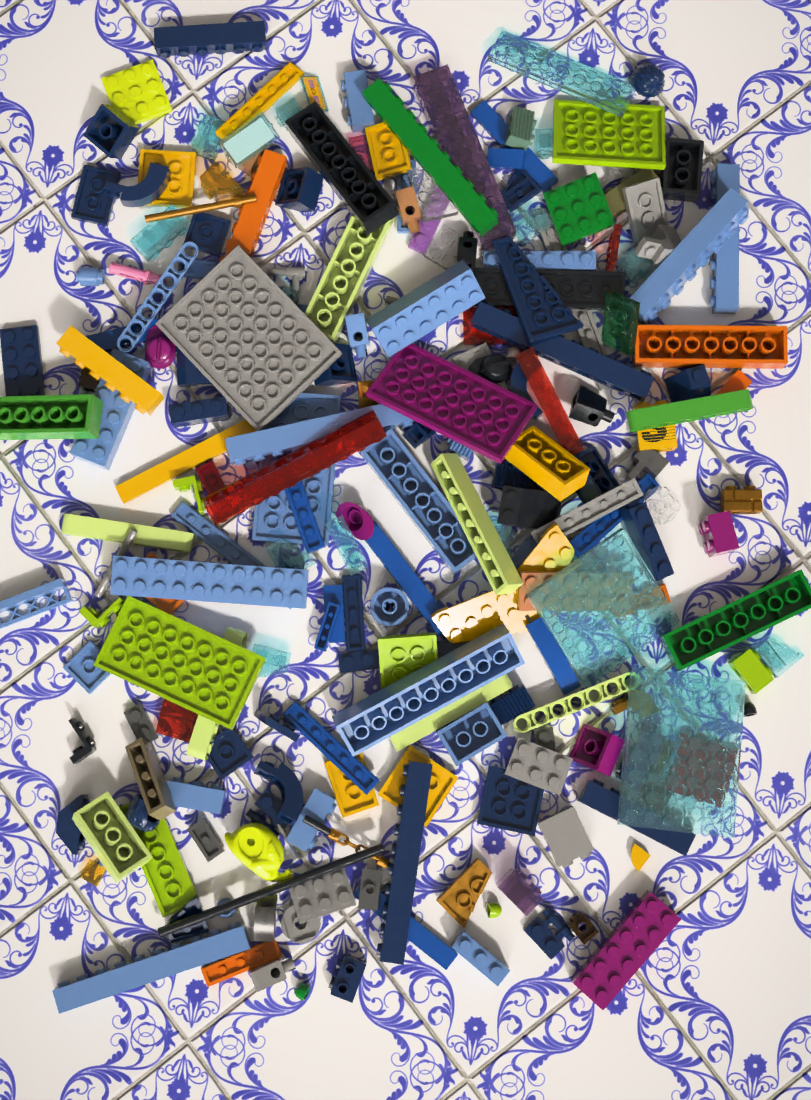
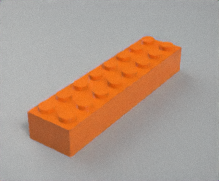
M635 325L632 329V365L634 367L693 368L705 365V368L783 369L788 364L787 326Z

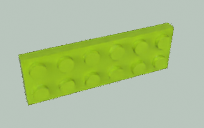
M131 802L119 807L126 818L127 809ZM166 818L161 819L159 825L152 831L144 832L133 827L153 856L148 863L142 866V869L161 915L166 917L179 911L198 894Z

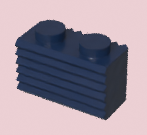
M503 461L501 464H496L491 488L502 490L503 483L530 487L532 479L517 467H512L511 463Z
M517 684L508 690L510 694L504 697L500 694L492 699L493 703L489 706L501 725L536 706L525 686L519 687Z

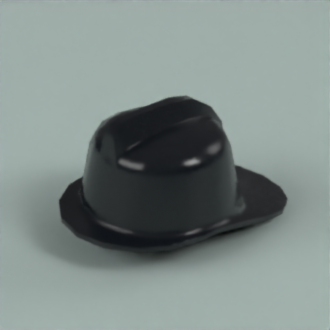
M491 354L474 360L470 364L468 371L494 384L507 381L511 377L513 366L510 359L505 355Z

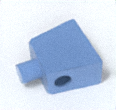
M364 313L345 316L350 347L356 350L357 359L368 357L366 346H371ZM358 335H362L361 341L356 340Z

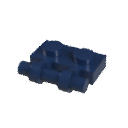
M266 789L254 803L260 808L259 811L255 813L250 808L245 814L251 819L252 823L265 825L277 837L280 833L275 827L279 824L285 829L288 825L275 818L282 800L269 789ZM264 813L273 819L271 824H268L261 818Z
M546 907L542 913L547 918L542 922L536 916L523 930L552 960L565 947L560 939L565 936L570 942L575 935L570 931L571 928L567 924L564 925L560 921L555 911L552 912ZM551 923L559 930L556 934L548 928Z

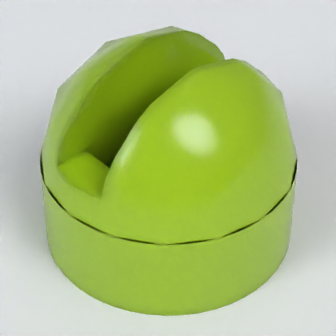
M488 902V918L499 917L502 913L501 906L496 902Z

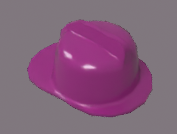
M157 325L148 331L145 344V359L153 368L164 369L173 362L176 345L166 335H163L164 332Z
M344 502L337 508V521L343 529L359 540H367L372 536L374 522L363 505Z

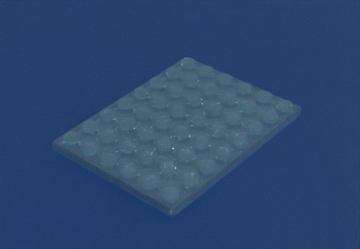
M631 667L617 825L735 838L746 681Z

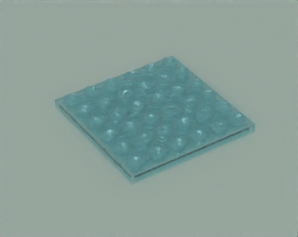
M623 528L618 529L526 594L586 688L681 622Z

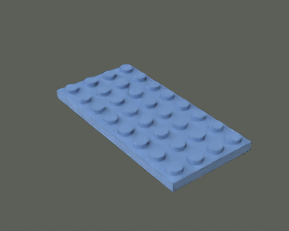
M301 393L263 430L340 413L341 396ZM328 442L321 444L319 448L310 449L309 446L302 448L300 452L292 453L325 546H329L337 444L329 445ZM265 456V459L259 461L252 541L303 544L273 456Z

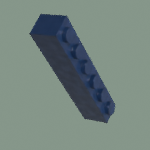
M265 21L154 27L155 50L157 56L162 58L178 55L187 57L194 54L205 56L210 53L223 55L227 52L238 54L244 51L262 52L267 50Z
M595 778L593 781L587 780L577 801L684 856L687 855L696 834L691 832L692 828L681 824V826L674 824L675 819L665 814L661 817L656 814L657 810L647 805L645 808L639 806L640 801L630 796L626 799L621 796L622 792L612 787L610 790L604 788V783Z

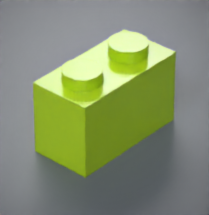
M746 649L729 662L728 665L750 693L757 694L774 680L771 676L773 673L768 666H763L760 662L761 658L755 650Z

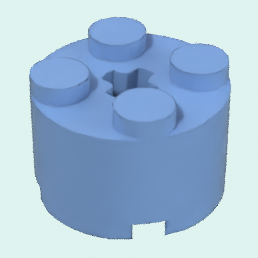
M392 587L378 590L373 595L370 604L372 617L379 625L387 628L402 624L409 612V602L406 595L401 590ZM387 603H388L389 605L394 604V606H393V610H394V611H392V612H391L390 610L386 611V610H385V609H386V604H387Z

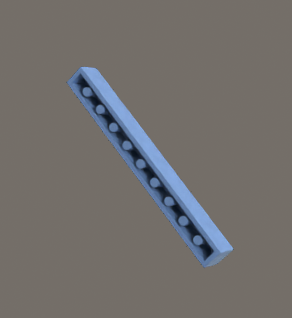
M382 404L225 438V445L230 464L234 463L235 466L245 464L247 460L251 459L254 462L264 460L265 456L269 455L279 457L284 455L283 452L287 451L297 453L302 451V448L309 446L310 449H315L327 442L329 445H333L347 438V441L357 439L359 435L363 434L366 437L377 434L376 431L384 430V432H387L390 429L394 431L395 427L399 426L409 428L416 421Z
M236 922L228 925L227 930L221 931L219 928L210 931L209 936L203 938L201 935L192 937L189 943L183 944L180 941L172 944L171 949L164 951V948H159L152 951L153 955L145 957V954L133 958V962L126 964V961H121L114 964L115 968L107 970V967L96 970V974L88 977V973L76 977L77 981L69 983V980L57 983V987L52 992L58 1013L61 1014L246 951L252 947L246 926Z

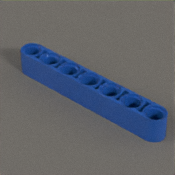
M373 521L374 532L365 542L438 636L442 635L443 633L430 617V615L442 609V607L379 525Z

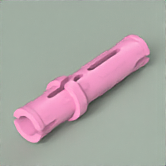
M111 262L109 267V274L138 280L146 285H156L162 276L148 269L146 271L115 262ZM167 278L163 280L164 285H166Z

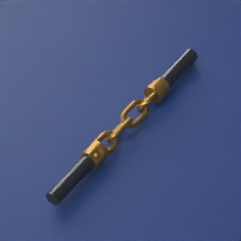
M305 815L302 822L327 835L329 839L342 846L349 845L353 847L355 852H359L361 850L360 847L363 849L368 848L362 844L355 845L349 841V837L334 828L327 827L308 815ZM340 836L346 838L343 842L338 839ZM382 855L371 857L376 860L375 864L377 866L389 868V863L391 862L387 858H384Z

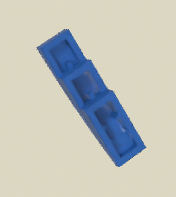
M540 617L526 625L525 627L535 642V646L564 696L579 688L581 684L544 618Z

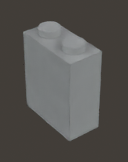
M569 806L537 822L558 867L566 868L574 864L573 860L579 857L582 860L592 855L591 851L594 848L574 806Z

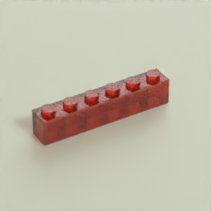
M531 346L516 354L515 356L561 447L572 455L585 450L534 347Z

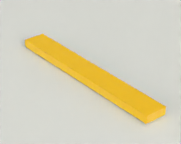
M245 419L115 486L122 502L126 504L227 452L225 438L256 432V430Z

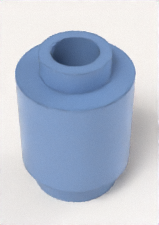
M80 267V271L76 272V280L80 282L81 286L104 285L105 272L104 269L99 267Z

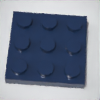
M488 766L477 824L535 836L544 789L505 775L506 769Z

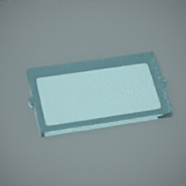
M260 112L219 141L218 144L225 152V157L229 158L237 169L280 137L272 127L273 124L267 120L263 112Z

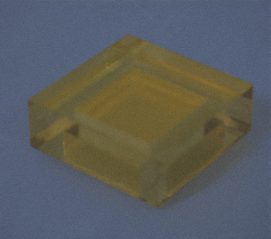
M89 859L80 878L98 886L106 869L104 866H100L99 863Z

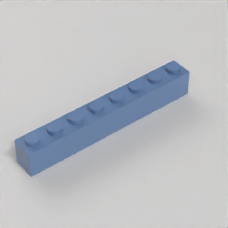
M717 163L715 169L711 171V181H714V188L711 189L713 206L730 188H733L740 194V164ZM739 225L735 229L734 235L722 243V248L717 253H713V260L710 261V271H713V278L710 279V289H713L712 296H710L709 306L712 307V314H735L739 309Z

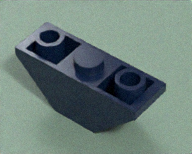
M88 794L79 795L58 813L56 834L73 855L81 854V850L84 851L86 840L83 839V834L72 820V816L76 811L90 803Z

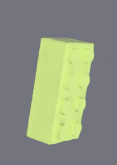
M108 791L73 814L72 820L116 884L148 863L153 857Z

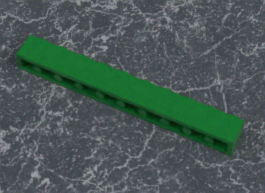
M378 78L362 92L364 100L480 237L485 235L498 224V213L492 206L489 208L485 204L486 199L480 192L477 194L474 191L473 183L468 178L466 180L461 175L463 172L456 164L452 165L450 162L451 158L447 152H441L436 139L433 136L430 138L426 134L428 131L422 123L418 124L414 120L416 117L413 112L403 107L404 102L398 95L394 96L391 93L393 90L386 81L383 83Z

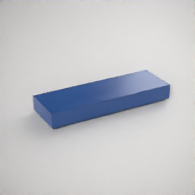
M323 586L324 614L328 602L341 606L329 643H345L343 586Z

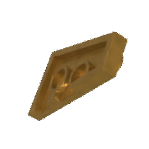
M477 857L436 901L465 928L471 912H473L475 904L492 872Z

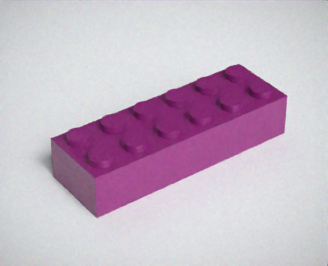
M647 890L570 980L600 1009L604 1010L680 922L681 918L652 892Z

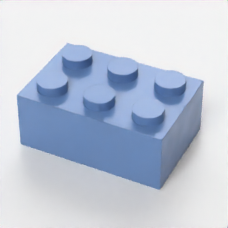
M487 702L436 732L456 766L507 736Z

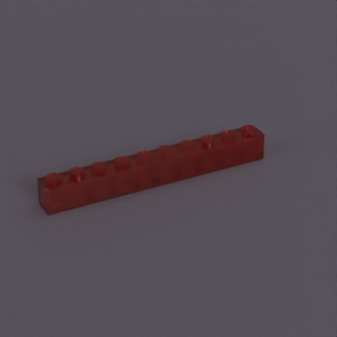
M372 410L202 498L204 507L215 525L224 523L230 517L241 514L246 509L262 503L263 500L278 495L282 490L293 487L304 479L311 478L321 470L330 468L336 462L343 461L350 455L363 451L367 446L380 442L387 435L376 413Z

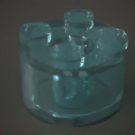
M641 239L632 245L633 248L629 251L627 250L616 262V267L620 272H626V278L633 284L640 278H644L650 272L648 268L651 265H655L652 259L638 257L634 253Z

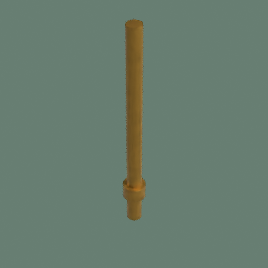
M240 195L229 200L144 215L146 223L228 207L235 206V208L243 207L244 204L257 202L256 195L245 197Z

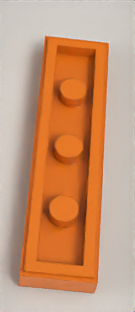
M274 938V942L259 943L246 951L203 966L201 971L207 987L280 958L282 954Z

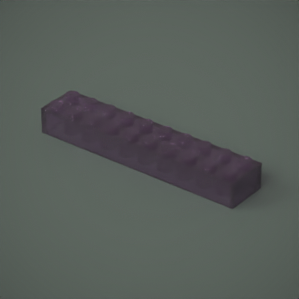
M448 64L414 76L413 89L432 135L439 144L438 148L441 152H447L451 158L450 162L452 165L456 164L461 169L463 178L465 180L468 178L474 185V191L477 194L480 192L486 199L485 204L489 208L492 206L498 213V224L482 237L471 227L474 237L478 239L477 244L480 251L491 248L493 240L508 236L515 239L516 228Z

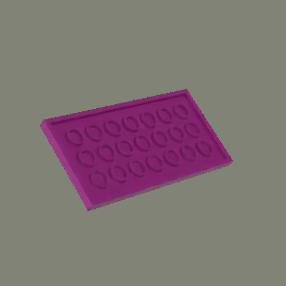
M413 343L392 356L366 392V397L500 464L538 406Z

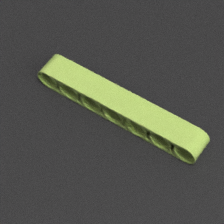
M64 514L61 528L62 534L123 543L130 530L134 529L138 533L131 545L191 553L194 538L193 533L73 514Z
M228 627L223 639L244 648L248 633ZM198 714L187 748V755L206 761L208 759L207 754L210 755L213 743L210 744V742L214 741L213 738L216 736L220 724Z
M627 672L521 714L513 719V729L519 733L527 732L630 691L638 686L639 677L634 672ZM626 676H631L634 680L631 687L625 684ZM608 683H613L616 686V691L613 694L607 691ZM591 690H595L598 693V698L595 701L589 698ZM573 697H577L580 700L578 708H574L571 705ZM555 704H559L562 707L560 715L553 713L552 709ZM537 711H541L545 716L542 722L535 720L534 716ZM520 718L524 719L527 723L523 730L519 729L516 725L517 720Z
M505 674L389 738L398 752L514 686L508 675Z

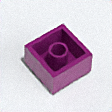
M730 510L707 515L700 520L698 528L700 535L704 536L703 548L709 558L732 553L739 549Z

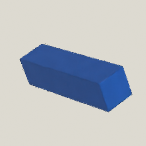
M328 602L314 646L315 649L327 652L341 608L340 605Z

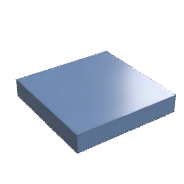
M89 640L62 667L90 695L111 675V673L94 666V662L101 649L92 640Z

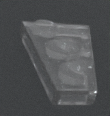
M422 167L407 170L406 175L410 187H414L422 223L458 215L459 211L455 206H452L449 199Z

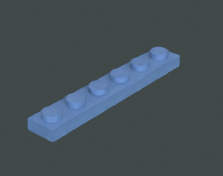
M484 251L483 268H500L494 251ZM522 251L525 258L536 267L535 269L596 271L597 251Z

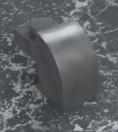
M640 451L631 459L636 465L632 463L626 470L628 475L625 477V480L628 481L636 478L642 470L649 473L655 479L669 461L656 451Z
M272 895L257 901L254 915V941L274 942L278 895Z

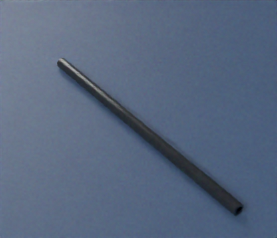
M382 843L159 927L158 933L160 937L167 936L385 852Z

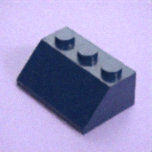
M595 446L574 455L590 468L586 484L575 491L583 504L619 486L618 481Z

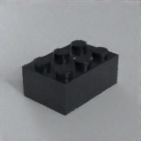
M667 137L665 140L666 166L664 170H661L660 177L663 199L696 202L701 189L704 141Z

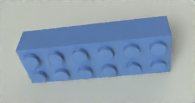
M461 260L365 320L389 358L485 299V296L470 267L464 260Z
M113 348L111 356L146 382L152 369L150 363ZM100 379L94 396L103 401L99 439H75L69 453L77 459L109 471L136 405L131 401L129 403L125 402L119 397L120 393L114 390L112 392L104 386L106 382Z

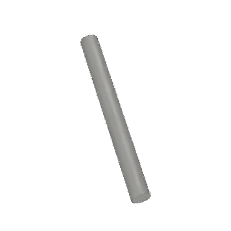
M130 530L116 555L125 556L138 533L136 530ZM112 563L94 593L98 598H101L111 581Z

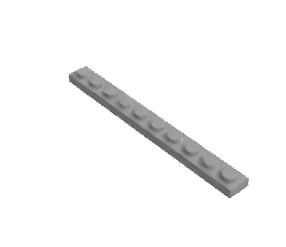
M550 213L536 217L535 223L546 251H568L566 246L561 244ZM571 309L575 318L583 323V328L577 330L582 346L595 348L599 351V354L606 356L607 352L591 310ZM596 382L600 391L609 388Z

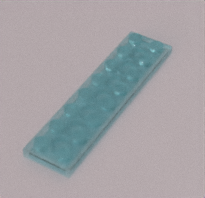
M504 30L500 33L487 61L622 118L636 90L628 82Z

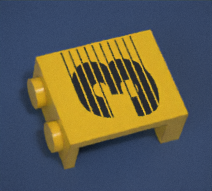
M666 400L656 401L655 404L639 402L632 410L668 403ZM675 425L637 431L638 445L636 446V453L643 450L666 452L674 451L677 448Z

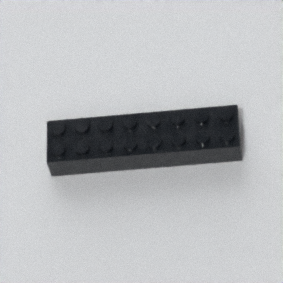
M316 101L284 121L291 137L367 235L399 215L395 201Z

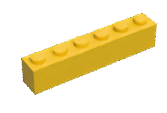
M71 325L57 341L56 344L60 347V353L67 358L69 356L75 359L74 363L81 369H84V367L89 369V374L96 380L101 378L105 381L104 386L112 392L114 390L120 393L119 397L125 402L129 403L131 401L136 405L134 408L144 415L146 412L151 416L163 401L164 397L159 391Z

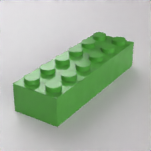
M93 394L0 397V440L99 439L103 401Z

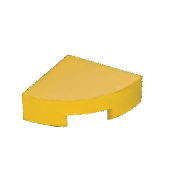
M635 843L631 847L630 856L632 864L636 870L640 871L651 855Z

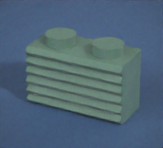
M517 106L513 107L508 117L505 145L524 149L525 151L529 145L532 146L535 138L532 131H534L537 120L534 119V111Z

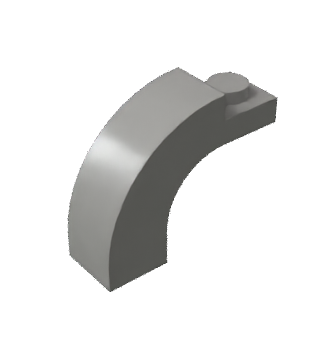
M659 224L650 238L643 236L634 253L638 257L652 259L654 264L660 265L680 244L681 239L674 227Z

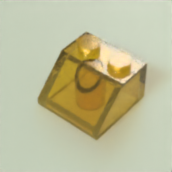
M217 162L213 163L199 176L202 183L200 186L204 190L203 194L209 200L213 199L215 202L233 199V197L240 195L244 197L242 187Z

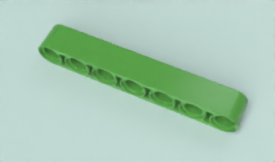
M745 389L635 409L626 412L630 432H637L745 412L754 407L750 391Z

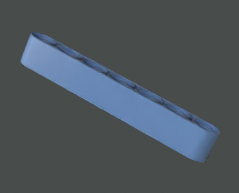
M186 242L178 251L118 338L117 348L119 351L127 354L131 353L196 260L198 246L195 243ZM191 247L194 249L195 254L188 256L184 250ZM182 263L184 270L178 272L174 269V265ZM170 278L174 284L171 287H166L163 284V280ZM156 293L163 296V300L159 303L152 299ZM144 309L152 311L153 314L150 318L142 316L141 313ZM134 324H138L142 330L140 333L135 334L131 331V327ZM122 340H129L131 347L123 349L120 343Z

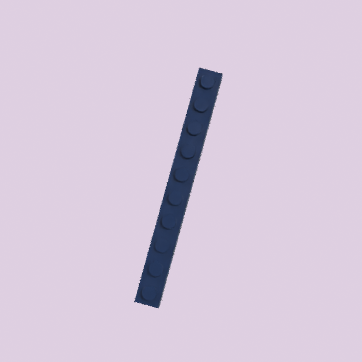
M480 301L471 320V327L525 351L531 350L534 355L641 402H644L655 379L651 376V373L645 370L640 372L629 363L624 362L622 364L616 361L615 357L599 354L597 349L581 346L582 344L579 341L565 339L562 334L528 343L520 319L513 316L512 312L506 309L499 310L495 308L494 304L487 301L485 303Z
M408 760V764H404L402 776H406L405 784H401L400 796H403L402 804H398L397 816H400L399 824L395 823L394 835L397 836L396 844L392 843L391 855H394L393 863H389L388 875H391L390 883H386L385 889L388 901L383 904L382 915H385V921L380 924L379 935H382V942L377 944L376 955L379 956L380 962L404 965L433 766L430 763Z

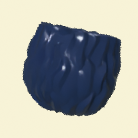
M642 62L631 70L628 82L638 95L650 98L659 96V93H662L665 86V75L658 66L649 62Z
M137 793L127 809V820L131 826L136 827L138 830L144 832L152 831L159 825L160 820L148 814L142 794Z

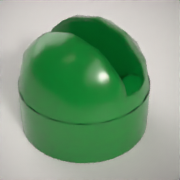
M299 983L296 985L297 988L294 989V994L298 999L304 1001L309 994L311 986Z

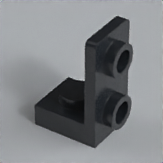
M71 718L68 720L85 745V747L81 745L72 751L74 755L69 757L73 764H78L97 751L94 747L96 743L90 735L87 736L83 731L85 729L83 723L79 719Z

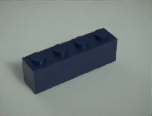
M646 502L634 504L621 510L620 514L648 582L660 581L674 574Z

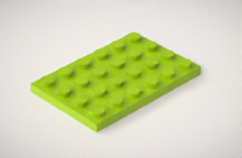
M554 99L552 163L664 170L666 166L665 106Z

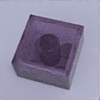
M511 867L495 884L527 916L543 900L540 896L542 892L533 882L528 884L525 881L528 877L519 868L514 870Z

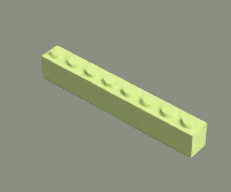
M442 453L430 465L495 595L511 594L524 583L458 454Z

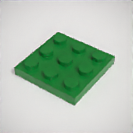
M596 172L543 193L562 246L615 226V221Z

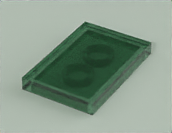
M612 290L606 291L601 336L603 344L629 356L634 354L640 302Z

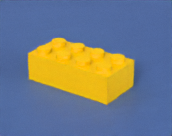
M534 425L520 434L505 457L506 460L559 501H562L586 484L590 471L588 466Z

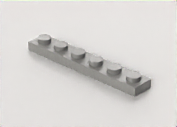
M632 478L531 531V534L536 544H538L546 529L556 523L563 534L567 536L643 496V493L636 479Z

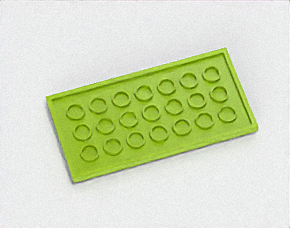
M127 596L94 662V666L233 730L266 658L138 599Z

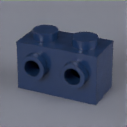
M344 954L343 958L339 957L335 969H338L337 976H332L328 986L331 989L330 995L353 1003L367 962L348 954Z

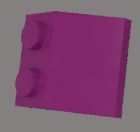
M583 723L569 757L573 758L574 762L610 777L625 740Z

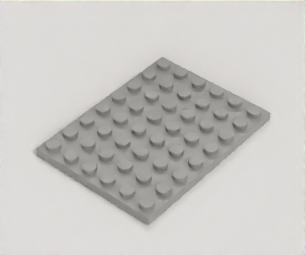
M239 245L155 323L256 431L263 430L342 355V352Z

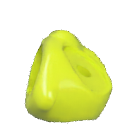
M248 823L232 833H225L224 838L231 852L262 879L270 882H280L294 874L289 868L283 873L278 872L284 861V848L274 832L261 823Z

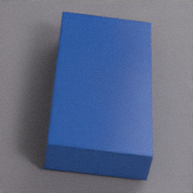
M489 148L486 167L524 170L526 151L524 149Z

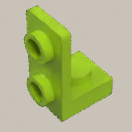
M195 475L172 480L176 491L187 492L191 490V487L194 488L199 513L205 515L204 510L207 509L205 498H201L200 491H203L201 480H197Z
M119 597L99 618L97 617L99 613L93 607L83 606L78 612L95 628H103L110 622L109 618L114 613L120 612L125 600Z

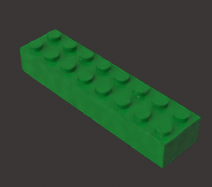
M802 569L674 629L660 636L659 639L675 671H681L810 609L811 587Z

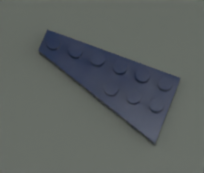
M510 236L492 241L491 246L528 343L583 328V323L575 318L572 314L573 311L565 306L557 292L543 276H540L535 270L536 267L525 258L522 250Z

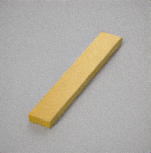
M289 62L215 131V135L224 142L237 135L258 120L304 76V72Z

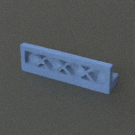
M60 578L0 601V613L5 611L13 613L10 620L2 623L0 618V629L73 602L66 581ZM63 589L67 599L62 601L54 600L56 592ZM44 597L49 599L46 607L39 608L35 606L38 598ZM26 604L31 606L26 615L17 613L20 605Z

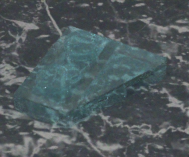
M544 208L503 214L522 246L540 235L543 231L554 226Z
M283 537L265 547L276 567L307 569L317 563L315 559Z
M768 635L751 647L752 650L759 654L763 664L770 668L774 678L781 676L805 656L802 652H796L789 648L788 645L779 643Z
M257 643L254 644L252 652L266 658L258 678L288 672L292 653Z

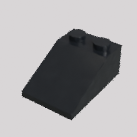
M503 483L497 524L537 529L556 519L559 500L543 489Z

